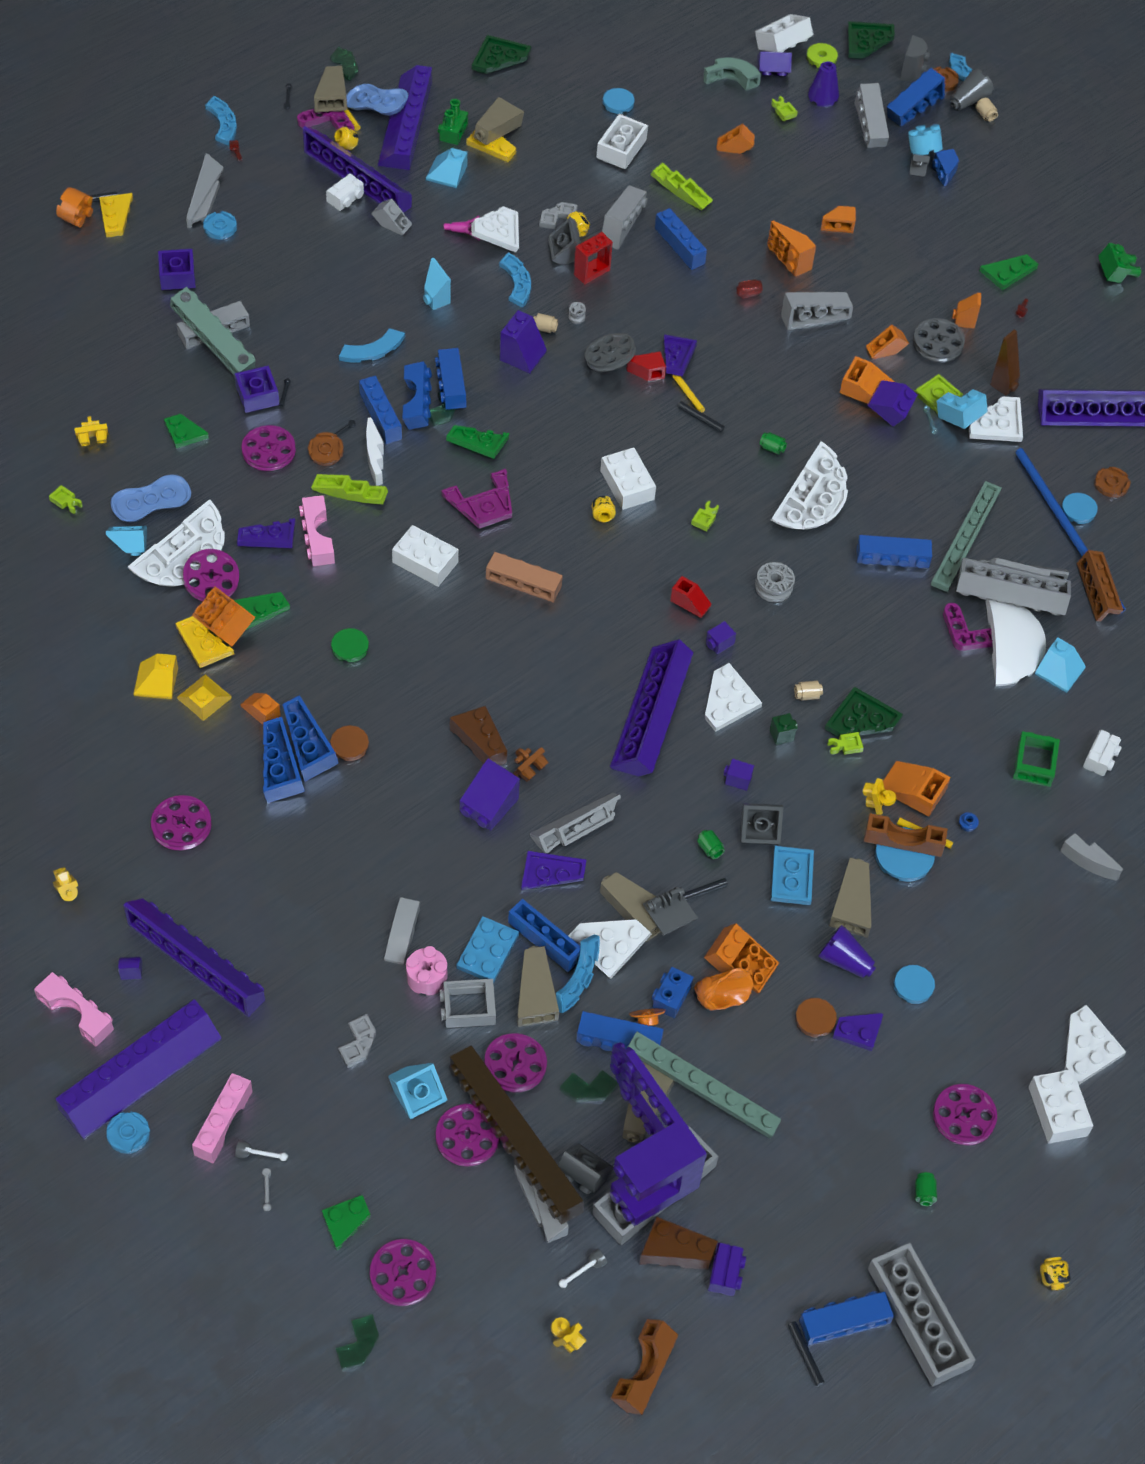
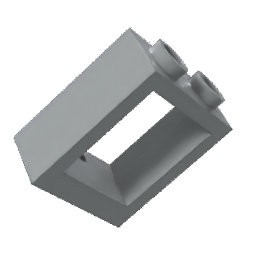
M493 979L444 982V989L440 990V1002L445 1004V1008H441L442 1021L446 1020V1028L496 1025ZM485 993L486 1014L451 1016L449 995Z

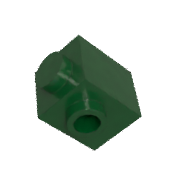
M791 714L772 717L770 732L775 744L779 745L794 741L798 725L796 720H793Z

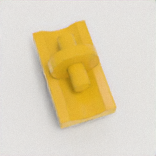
M87 416L88 422H81L82 427L74 428L76 439L79 440L81 447L90 445L89 437H96L97 444L107 443V435H109L107 423L99 424V420L92 421L91 416Z
M880 778L876 779L875 784L865 783L863 795L867 796L866 807L875 808L876 814L882 815L883 805L891 806L895 803V793L891 790H885L883 780Z
M65 867L54 870L53 873L56 881L52 882L54 888L63 900H74L78 894L76 888L78 886L77 880L72 875H69Z
M562 1317L556 1318L551 1323V1332L554 1336L559 1337L552 1342L556 1347L563 1345L571 1353L574 1350H578L587 1340L579 1333L583 1328L579 1323L570 1326L569 1321Z

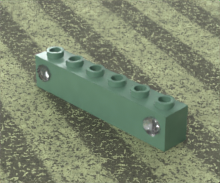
M185 287L171 297L170 307L234 376L235 373L255 369V357L253 354L248 353L244 349L243 344L232 336L231 331L221 324L220 319L210 312L208 306L200 302L194 291H190Z

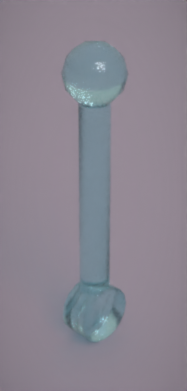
M924 406L923 411L927 413L929 422L932 427L931 432L933 434H937L938 429L935 428L934 422L930 414L931 408L929 406Z

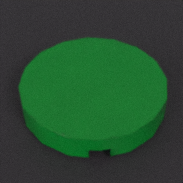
M347 628L340 630L334 635L331 649L337 659L356 662L366 656L369 649V641L362 631Z

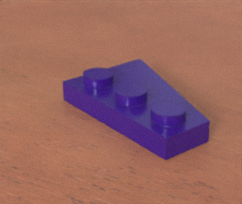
M664 334L666 373L676 376L684 375L697 346V340Z
M295 518L289 519V522L285 523L276 521L273 522V525L269 526L259 524L239 528L237 546L293 548Z
M528 851L521 890L583 881L587 860Z

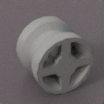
M581 302L571 303L568 318L572 323L580 324L585 320V305Z

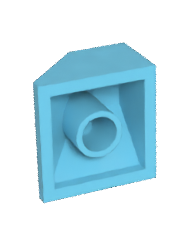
M451 148L436 156L426 176V180L457 188L467 168V152Z
M431 258L423 295L425 304L429 305L432 310L451 303V279L435 258Z
M116 526L107 529L106 535L125 553H131V556H140L142 552L146 551L147 526Z
M1057 638L1048 649L1035 675L1067 693L1086 666L1074 646Z
M433 1063L406 1066L388 1076L395 1095L410 1119L447 1101Z

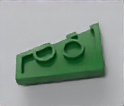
M1026 254L980 266L979 271L1001 290H1004L1036 270L1039 264Z
M454 425L447 434L446 441L494 459L509 439L510 433L503 432V435L494 434L492 430L480 432L476 428Z
M281 592L234 600L255 617L247 629L290 609V604Z

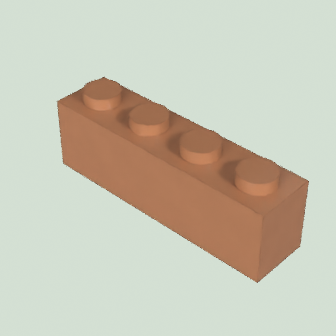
M494 552L486 567L487 580L553 603L562 587L563 575L543 569L540 566L531 565L522 560L508 557L505 554Z

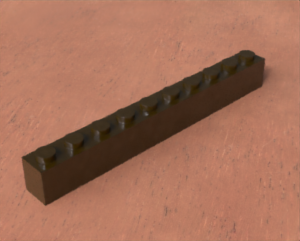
M472 1045L450 1056V1073L453 1077L459 1079L462 1090L469 1093L474 1107H478L481 1110L483 1120L486 1123H490L497 1139L500 1138L505 1151L508 1154H512L517 1168L523 1170L526 1174L525 1177L529 1185H534L541 1202H546L551 1216L554 1219L557 1218L562 1225L584 1212L583 1199Z

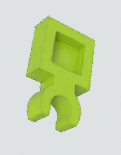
M779 96L778 102L772 99V106L783 121L797 117V110L790 102L784 103L782 96Z
M62 485L49 495V500L61 509L67 506L73 514L76 513L74 506L83 507L81 500L75 498V494Z
M707 501L705 510L700 508L691 521V525L706 532L715 521L719 505H716L715 508H710L711 501Z
M859 732L842 734L839 740L830 738L827 743L828 746H835L830 749V754H837L841 750H843L844 755L863 752L864 748Z

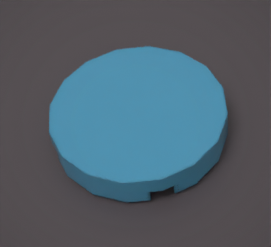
M613 88L604 94L603 105L611 113L623 114L625 111H631L634 107V96L626 89Z
M220 211L221 213L217 214L216 212L209 214L204 219L203 227L205 233L214 239H226L234 235L237 230V223L232 214Z
M1072 493L1065 497L1061 508L1069 521H1075L1077 524H1087L1095 518L1098 506L1090 496L1084 493Z
M918 965L902 967L897 972L894 980V990L901 999L907 1000L906 1002L910 1004L926 1002L932 996L935 988L932 974L924 967Z
M137 1112L119 1113L111 1119L107 1126L108 1142L114 1150L120 1153L130 1154L137 1152L149 1140L150 1129L148 1121Z

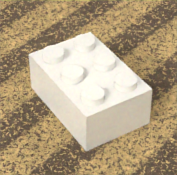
M789 14L755 31L759 50L783 53L785 49L795 47L799 42L807 41L809 37L813 36L810 17Z
M619 114L598 142L597 158L626 169L647 140L648 125Z
M635 448L602 457L600 471L622 510L655 500L656 485Z
M412 525L393 547L392 563L439 587L457 565L458 549Z
M1070 1069L1033 1076L1029 1090L1048 1144L1088 1136L1093 1128V1123L1074 1070Z

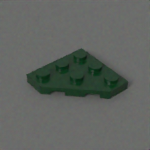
M848 21V58L864 59L894 40V24Z
M487 35L472 63V70L487 74L525 62L531 52V46Z
M854 687L826 723L825 730L839 738L842 734L859 732L860 736L890 732L900 722L903 714Z

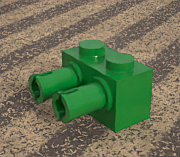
M452 99L450 108L445 111L443 123L438 126V134H440V141L458 145L468 126V112L460 110V100Z
M1108 243L1098 256L1108 281L1121 283L1127 275L1134 277L1141 275L1140 267L1131 266L1137 261L1136 255L1125 253L1123 246L1120 244Z

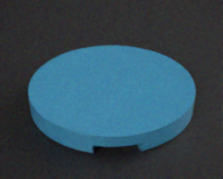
M901 827V828H904V829L915 830V829H912V828ZM878 844L875 851L876 861L880 869L884 873L904 882L916 881L925 877L935 860L933 855Z

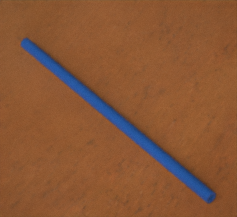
M1019 448L1015 454L1080 555L1083 556L1088 551L1087 547L1023 448ZM1121 602V605L1123 607V611L1121 613H1123L1126 610V608Z

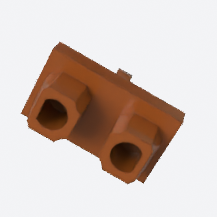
M540 747L529 757L531 753L529 748L526 750L522 748L517 749L515 752L517 758L514 761L516 764L523 762V764L512 774L517 777L520 775L528 782L536 775L530 767L532 763L539 771L549 763L543 755L545 750Z

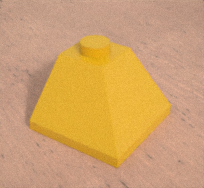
M157 653L140 662L134 696L172 699L178 672L176 655Z
M206 674L177 696L180 702L203 721L232 698L230 694Z

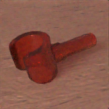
M231 140L230 150H235L238 161H242L239 142Z
M1024 299L1023 303L1018 305V310L1016 311V314L1022 318L1028 311L1025 308L1028 299Z

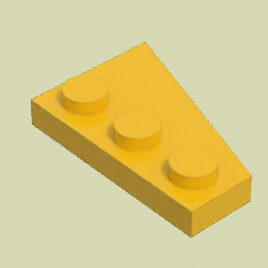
M474 130L466 140V145L506 162H509L516 154V147L503 137L485 145L474 138Z
M133 193L99 197L106 238L122 236L127 223L130 204L133 200Z
M193 616L175 623L178 632L199 668L234 654V650L230 646L227 647L222 643L218 636L215 637L209 632L207 627Z

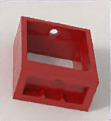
M603 232L576 246L574 275L584 285L610 271L613 241ZM597 252V258L588 262V257Z

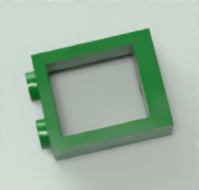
M1022 731L1017 746L1013 779L1051 787L1055 777L1060 739ZM1025 745L1052 751L1049 769L1022 764Z

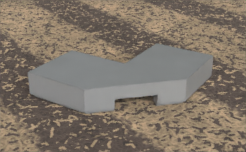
M561 202L552 209L548 208L542 211L539 227L556 229L558 218L567 219L570 213L577 211L578 205Z
M367 1014L348 1022V1026L356 1040L338 1048L347 1068L367 1059L376 1036V1030Z

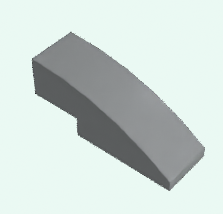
M1076 833L1064 841L1060 852L1071 861L1104 878L1115 881L1119 879L1123 868L1095 842L1088 846Z
M400 897L384 961L401 965L405 964L420 911V901Z

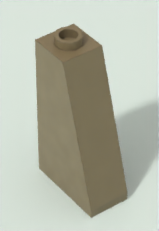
M326 66L314 95L315 112L347 110V96L342 66Z
M498 97L476 123L474 138L485 145L495 141L522 125L524 111Z
M850 858L829 926L838 929L842 925L850 933L868 938L872 925L869 863L861 859Z
M617 872L611 876H606L601 881L600 893L625 920L636 919L651 932L652 935L645 942H648L660 933V930L642 905L655 898V895Z
M532 946L524 949L517 1025L522 1027L558 1021L559 1008L545 946Z
M643 1062L662 1091L668 1096L675 1081ZM641 1091V1095L644 1097L648 1105L651 1107V1109L657 1116L659 1113L658 1109H654L651 1106L648 1100V1095L645 1091ZM628 1103L622 1138L632 1143L642 1142L648 1133L644 1128L643 1121L634 1115L632 1105Z

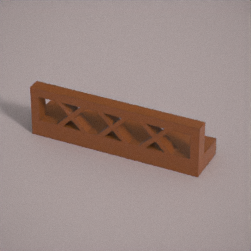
M1088 550L1077 562V566L1095 619L1101 622L1109 613L1120 614L1123 611V607L1104 553ZM1102 604L1103 611L1100 613V606Z

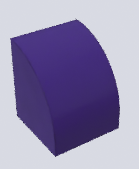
M141 957L119 958L118 970L121 980L142 979Z

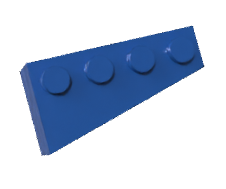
M932 68L922 73L919 79L912 82L905 91H902L894 101L888 104L887 117L901 127L915 118L916 113L919 112L921 114L924 112L928 105L933 106L936 104L937 99H944L945 77Z
M300 695L284 703V712L304 781L306 782L339 764L334 749Z
M279 717L263 722V793L267 803L305 792L283 718Z

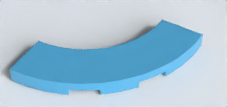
M213 96L205 105V109L213 113L220 122V128L215 135V140L230 146L237 131L236 117L227 103Z
M508 252L499 262V267L506 270L514 282V288L509 296V301L523 308L531 292L530 274L523 266V263L516 256Z
M388 329L383 337L373 343L359 346L345 344L339 355V361L361 363L363 360L371 359L373 361L380 359L388 352L394 351L403 342L405 333Z
M594 934L580 941V956L575 972L569 982L556 992L560 1013H564L574 1006L580 999L579 996L584 988H588L594 975L592 970L595 961H598L599 935Z

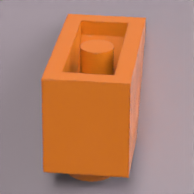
M742 123L718 138L717 150L743 153L754 146L755 135Z
M838 206L824 215L821 231L853 233L856 222V207Z
M976 293L958 302L957 308L953 309L952 319H955L957 326L975 329L981 307V293Z
M890 325L868 343L866 347L871 357L877 359L895 355L909 343L903 331Z
M254 693L240 704L245 711L262 725L263 722L281 717L280 705L266 693Z

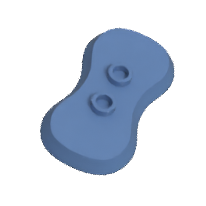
M360 84L351 89L346 95L347 107L351 110L368 109L375 110L382 115H394L405 106L408 92L399 88L380 89L372 84Z
M165 475L148 486L118 491L111 498V508L120 520L129 523L137 522L154 511L175 509L183 506L191 497V489L183 477L179 475Z

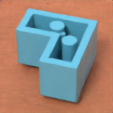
M974 389L963 397L948 392L936 401L938 418L963 429L988 412L986 394Z

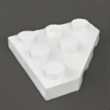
M503 206L498 211H492L485 214L482 218L474 219L472 222V236L517 252L519 249L518 212Z
M1001 397L996 404L987 408V413L969 425L970 439L1022 442L1020 397Z
M730 663L714 671L704 719L716 732L762 706L760 699Z
M635 919L580 923L570 933L569 937L581 946V940L594 934L599 935L598 961H595V965L612 979L652 934Z
M1087 1005L1071 1014L1068 1025L1069 1033L1067 1036L1064 1070L1073 1069L1077 1082L1080 1085L1123 1057L1126 1051Z

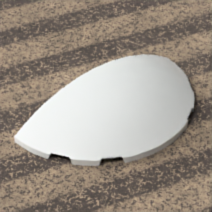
M822 441L771 521L792 529H812L828 523L842 509L848 494V490H846L847 474L845 468L841 467L837 461V455Z
M209 499L158 544H154L131 563L128 568L145 581L161 586L184 585L183 569L189 557L204 549L222 550L225 535L222 529L221 516L212 501ZM210 555L207 557V560L214 563L217 561V558L214 555ZM197 562L190 565L193 570H198L201 567ZM192 579V580H190L189 584L192 583V582H195V581H197V580H196V579Z
M986 599L988 625L991 626L993 640L992 660L995 686L1018 683L1019 679L1031 676L1037 670L1041 660H1043L1046 651L1045 633L1040 622L1026 607L1021 608L1011 603L1002 604L993 599Z

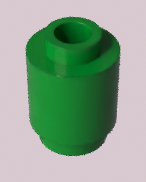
M765 432L759 443L763 449L778 455L781 452L783 453L787 447L785 438L770 432Z
M704 830L698 835L697 843L708 857L717 859L725 852L724 844L713 830Z
M929 1172L919 1173L915 1180L916 1201L922 1206H931L937 1201V1180L934 1178V1174Z

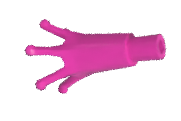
M474 219L465 222H452V224L444 223V230L472 236V222Z

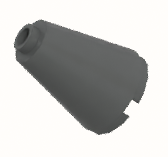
M973 69L951 96V107L961 110L977 103L982 98L990 97L993 94L994 86L988 75L984 76L982 74L983 71L980 69Z

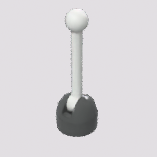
M238 1140L235 1157L246 1158L251 1153L280 1158L281 1161H286L288 1158L286 1153L277 1154L252 1149L248 1142Z
M599 1249L593 1251L589 1256V1263L568 1278L561 1279L559 1286L565 1288L568 1282L591 1266L593 1268H601L608 1262Z

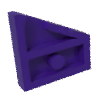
M884 1014L839 1017L833 1038L872 1051Z

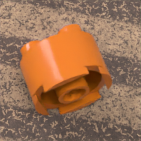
M69 187L60 198L62 200L61 206L57 205L56 209L57 217L81 228L84 219L90 217L93 213V208H91L93 197Z

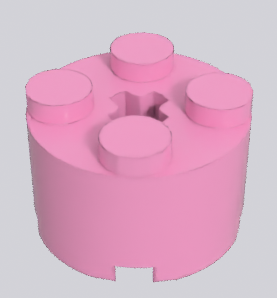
M432 946L413 952L406 962L409 987L418 994L434 995L439 993L444 988V982L448 978L447 960L444 955Z

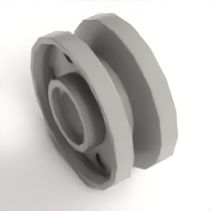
M770 562L764 564L757 572L755 581L757 594L762 599L775 603L788 599L792 594L795 583L794 573L788 566L782 563Z

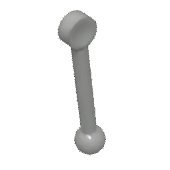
M265 1168L262 1171L263 1177H265V1204L263 1209L264 1211H270L269 1177L271 1176V1170Z

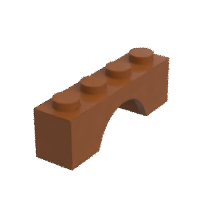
M870 813L866 824L864 842L941 857L946 845L948 829L932 825L916 830L904 829L895 825L887 816Z
M647 1319L638 1338L643 1353L641 1366L633 1377L619 1379L610 1398L627 1413L643 1414L677 1340L678 1334L663 1320Z

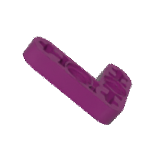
M314 108L301 112L297 116V123L301 128L304 126L312 127L331 120L336 130L341 127H348L355 131L354 125L344 111L315 112ZM322 114L323 116L317 117L315 115Z
M948 603L945 606L943 616L953 645L957 650L967 651L993 647L991 628L969 631L960 606L955 603ZM958 624L962 629H954L952 625ZM975 637H983L985 641L978 642Z

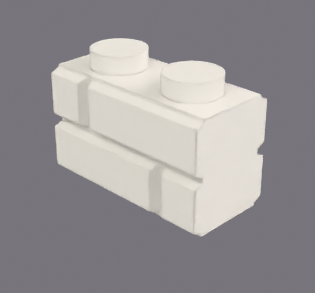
M349 174L326 191L327 202L341 211L345 207H349L353 201L363 196L364 184L359 179H356L355 176Z
M1100 730L1083 767L1094 771L1096 774L1105 776L1106 771H1111L1115 763L1112 760L1113 756L1118 757L1122 748L1119 746L1120 737Z

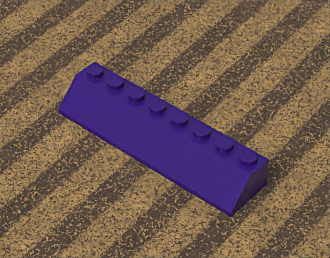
M416 65L401 75L398 88L408 92V99L405 106L398 113L390 115L378 166L410 170L432 85V67Z
M306 126L303 127L304 152L342 179L349 174L355 176L356 179L363 182L364 194L378 204L392 198L403 213L412 207V195L408 191H405L396 183L386 178L385 175L364 163L360 158L351 154L350 151L341 147L337 142L332 141L325 134Z
M1039 389L1038 411L1041 425L1145 426V390Z
M680 639L652 647L610 765L611 769L635 776H642L653 772L694 653Z
M141 898L126 902L123 905L129 926L247 1017H250L265 1001L264 988L259 983L250 981L243 971H237L229 960H223L213 948H207L203 945L199 937L190 935L183 925H177L173 922L172 917L167 913L163 914L153 902L150 901L148 903L145 899Z
M194 999L55 1098L58 1109L79 1135L85 1139L220 1041L221 1036L208 1014Z

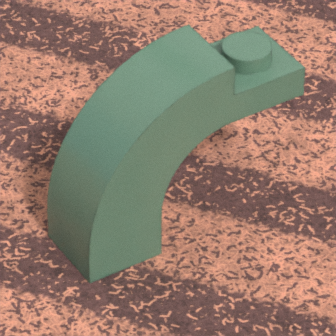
M719 58L715 59L714 65L704 68L703 81L708 84L720 79H733L739 82L745 90H749L759 86L761 73L752 64L744 60Z

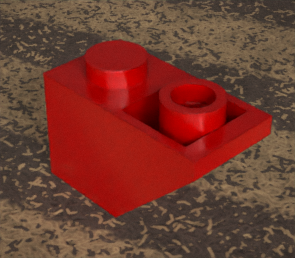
M661 352L634 355L627 363L626 370L647 381L665 378L666 365Z
M681 576L672 587L670 601L702 618L711 607V602L701 588L691 580Z

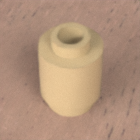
M982 98L977 102L976 110L984 120L991 122L997 118V108L989 98Z
M541 313L534 316L539 331L546 333L556 332L558 319H555L554 316Z
M818 680L799 682V684L794 685L795 698L801 701L820 699V695H823V686L819 684Z

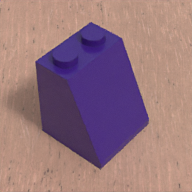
M517 310L501 331L500 361L530 374L547 352V349L533 316Z
M488 758L460 799L461 813L465 817L475 820L482 828H487L491 831L519 799L520 778Z

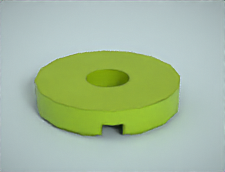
M817 43L808 48L806 56L811 65L814 64L819 68L823 62H837L838 53L829 44Z

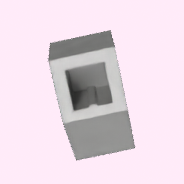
M392 198L380 203L371 213L382 227L400 235H403L412 225Z

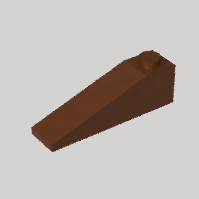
M1015 329L1003 338L990 383L992 387L1005 396L1010 392L1016 391L1019 386L1020 367L1017 331Z

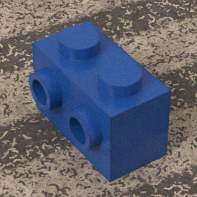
M671 967L668 973L665 972L660 981L662 984L660 989L656 988L651 999L654 1000L653 1008L665 1009L664 1014L675 1019L692 987L694 977Z

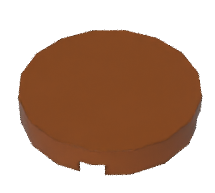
M941 67L933 68L945 77V92H950L958 86L959 76L953 69L945 67V69Z
M319 433L309 442V456L318 465H333L343 456V442L334 433Z
M1116 467L1100 469L1094 481L1096 489L1104 496L1111 498L1124 496L1128 492L1131 483L1127 473Z
M349 725L337 729L332 734L330 745L334 749L337 758L340 757L344 761H355L366 754L369 740L364 730Z
M820 998L804 1000L798 1006L795 1015L799 1030L813 1038L828 1035L834 1029L837 1021L836 1011L833 1006Z

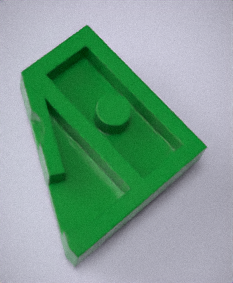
M182 414L164 418V423L176 449L209 439L207 431Z
M363 1195L322 1210L336 1250H339L342 1244L358 1231V1227L370 1218V1212Z

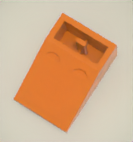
M771 221L767 242L769 249L777 255L778 259L785 264L795 277L812 270L816 245L807 235L776 221Z
M855 356L842 379L840 393L868 404L880 381H895L872 362Z
M214 587L207 594V597L192 614L194 618L231 647H233L255 619L251 613L217 587Z
M896 761L883 780L885 790H891L895 793L898 801L929 817L946 792L951 777L934 768Z
M737 923L727 926L722 930L704 957L721 973L734 968L745 969L752 976V990L756 993H760L779 964L771 954Z

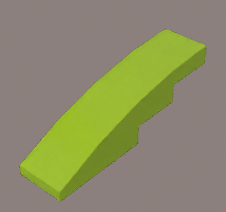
M664 163L660 164L651 173L665 188L700 210L706 208L713 201L691 178L686 180L677 170L672 172Z
M317 474L311 487L312 490L329 496L382 505L388 493L386 486H370L368 481L351 480L349 475Z

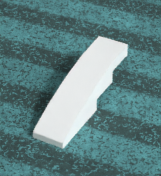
M370 417L367 421L366 430L367 457L375 485L378 486L383 484L381 470L383 469L382 455L384 454V446L379 432Z

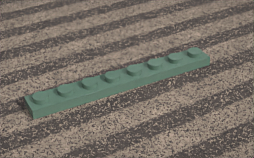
M985 481L934 576L931 586L946 592L949 591L960 570L962 559L967 557L1001 492V487Z
M635 1033L628 1047L636 1052L641 1061L769 1139L773 1136L781 1121L779 1117L641 1033Z

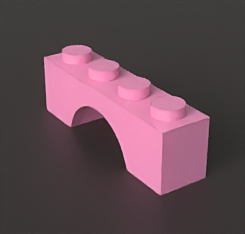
M324 496L302 498V505L299 506L300 516H304V520H302L303 531H307V534H304L305 545H309L307 549L308 560L312 559L313 566L335 564L332 539L322 536L316 531L321 523L327 521Z
M52 972L34 989L37 999L50 1010L59 1007H71L79 1011L82 1015L79 1023L80 1033L95 1047L114 1030L111 1016L106 1012H100L92 1000L89 999L87 1001L83 998V994L75 987L72 989L68 985L67 980L61 975L56 976Z
M233 1073L230 1075L192 1145L194 1156L214 1164L224 1145V1139L232 1119L240 1109L245 1107L253 1092L250 1080Z

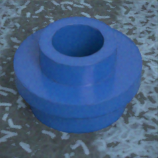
M964 813L959 818V824L964 831H972L977 828L979 820L973 813Z

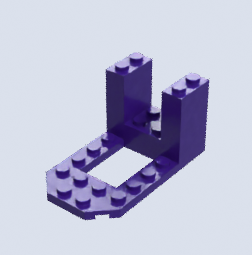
M619 1042L613 1045L610 1069L621 1089V1096L625 1101H629L634 1115L637 1118H641L646 1132L652 1135L616 1156L613 1167L619 1179L611 1183L610 1197L615 1204L618 1203L622 1208L621 1212L627 1222L630 1221L635 1227L699 1188L707 1153L636 1052L630 1047L625 1049V1045ZM641 1091L646 1092L649 1103L654 1109H658L662 1122L668 1127L665 1128L641 1095Z

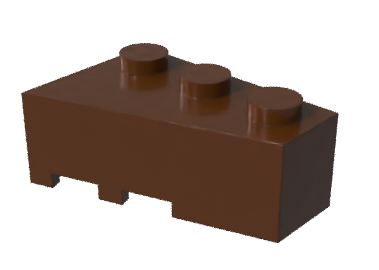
M486 706L450 717V731L453 734L455 733L461 739V742L467 745L483 764L488 758L498 765L507 763V749Z
M656 1217L641 1254L639 1265H646L647 1263L660 1264V1266L666 1267L667 1265L681 1266V1268L708 1270L718 1241Z

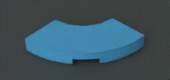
M951 53L949 67L958 74V79L963 82L973 69L967 66L965 62L966 57Z

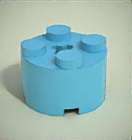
M920 125L916 127V130L908 131L911 154L926 155L932 150L935 153L943 149L940 125H932L927 128L925 125Z

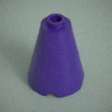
M831 61L823 62L820 65L808 90L809 100L816 102L817 106L829 107L839 100L836 65Z
M842 925L818 955L822 960L861 978L865 976L870 977L876 969L873 966L875 961L847 928Z

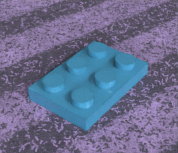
M782 846L774 847L771 901L811 905L814 850Z
M482 916L456 965V969L480 979H493L494 984L519 936V931Z

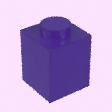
M724 621L707 631L706 645L718 655L735 644L736 632Z
M732 759L730 766L726 765L723 776H726L725 784L747 791L755 765Z

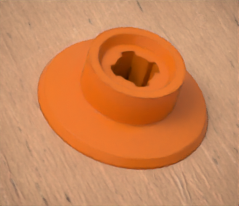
M643 1009L630 1012L629 1015L636 1017L639 1024L652 1026L659 1024L658 1015L665 1013V1009Z

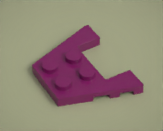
M506 469L491 473V480L496 487L495 489L465 499L457 485L442 490V496L478 528L512 518Z

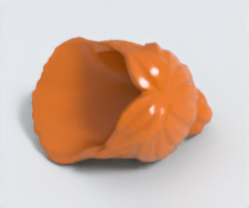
M734 968L703 978L695 984L693 990L697 994L700 1004L710 1011L725 1010L732 1006L742 1005L748 1000L753 987V979L745 969Z

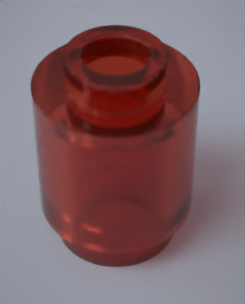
M753 279L739 282L736 290L738 296L744 299L758 296L763 292V287L760 280Z

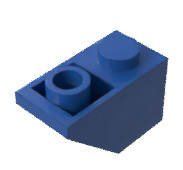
M954 149L935 152V157L932 160V166L936 169L938 179L941 180L943 186H947L957 171L959 159Z

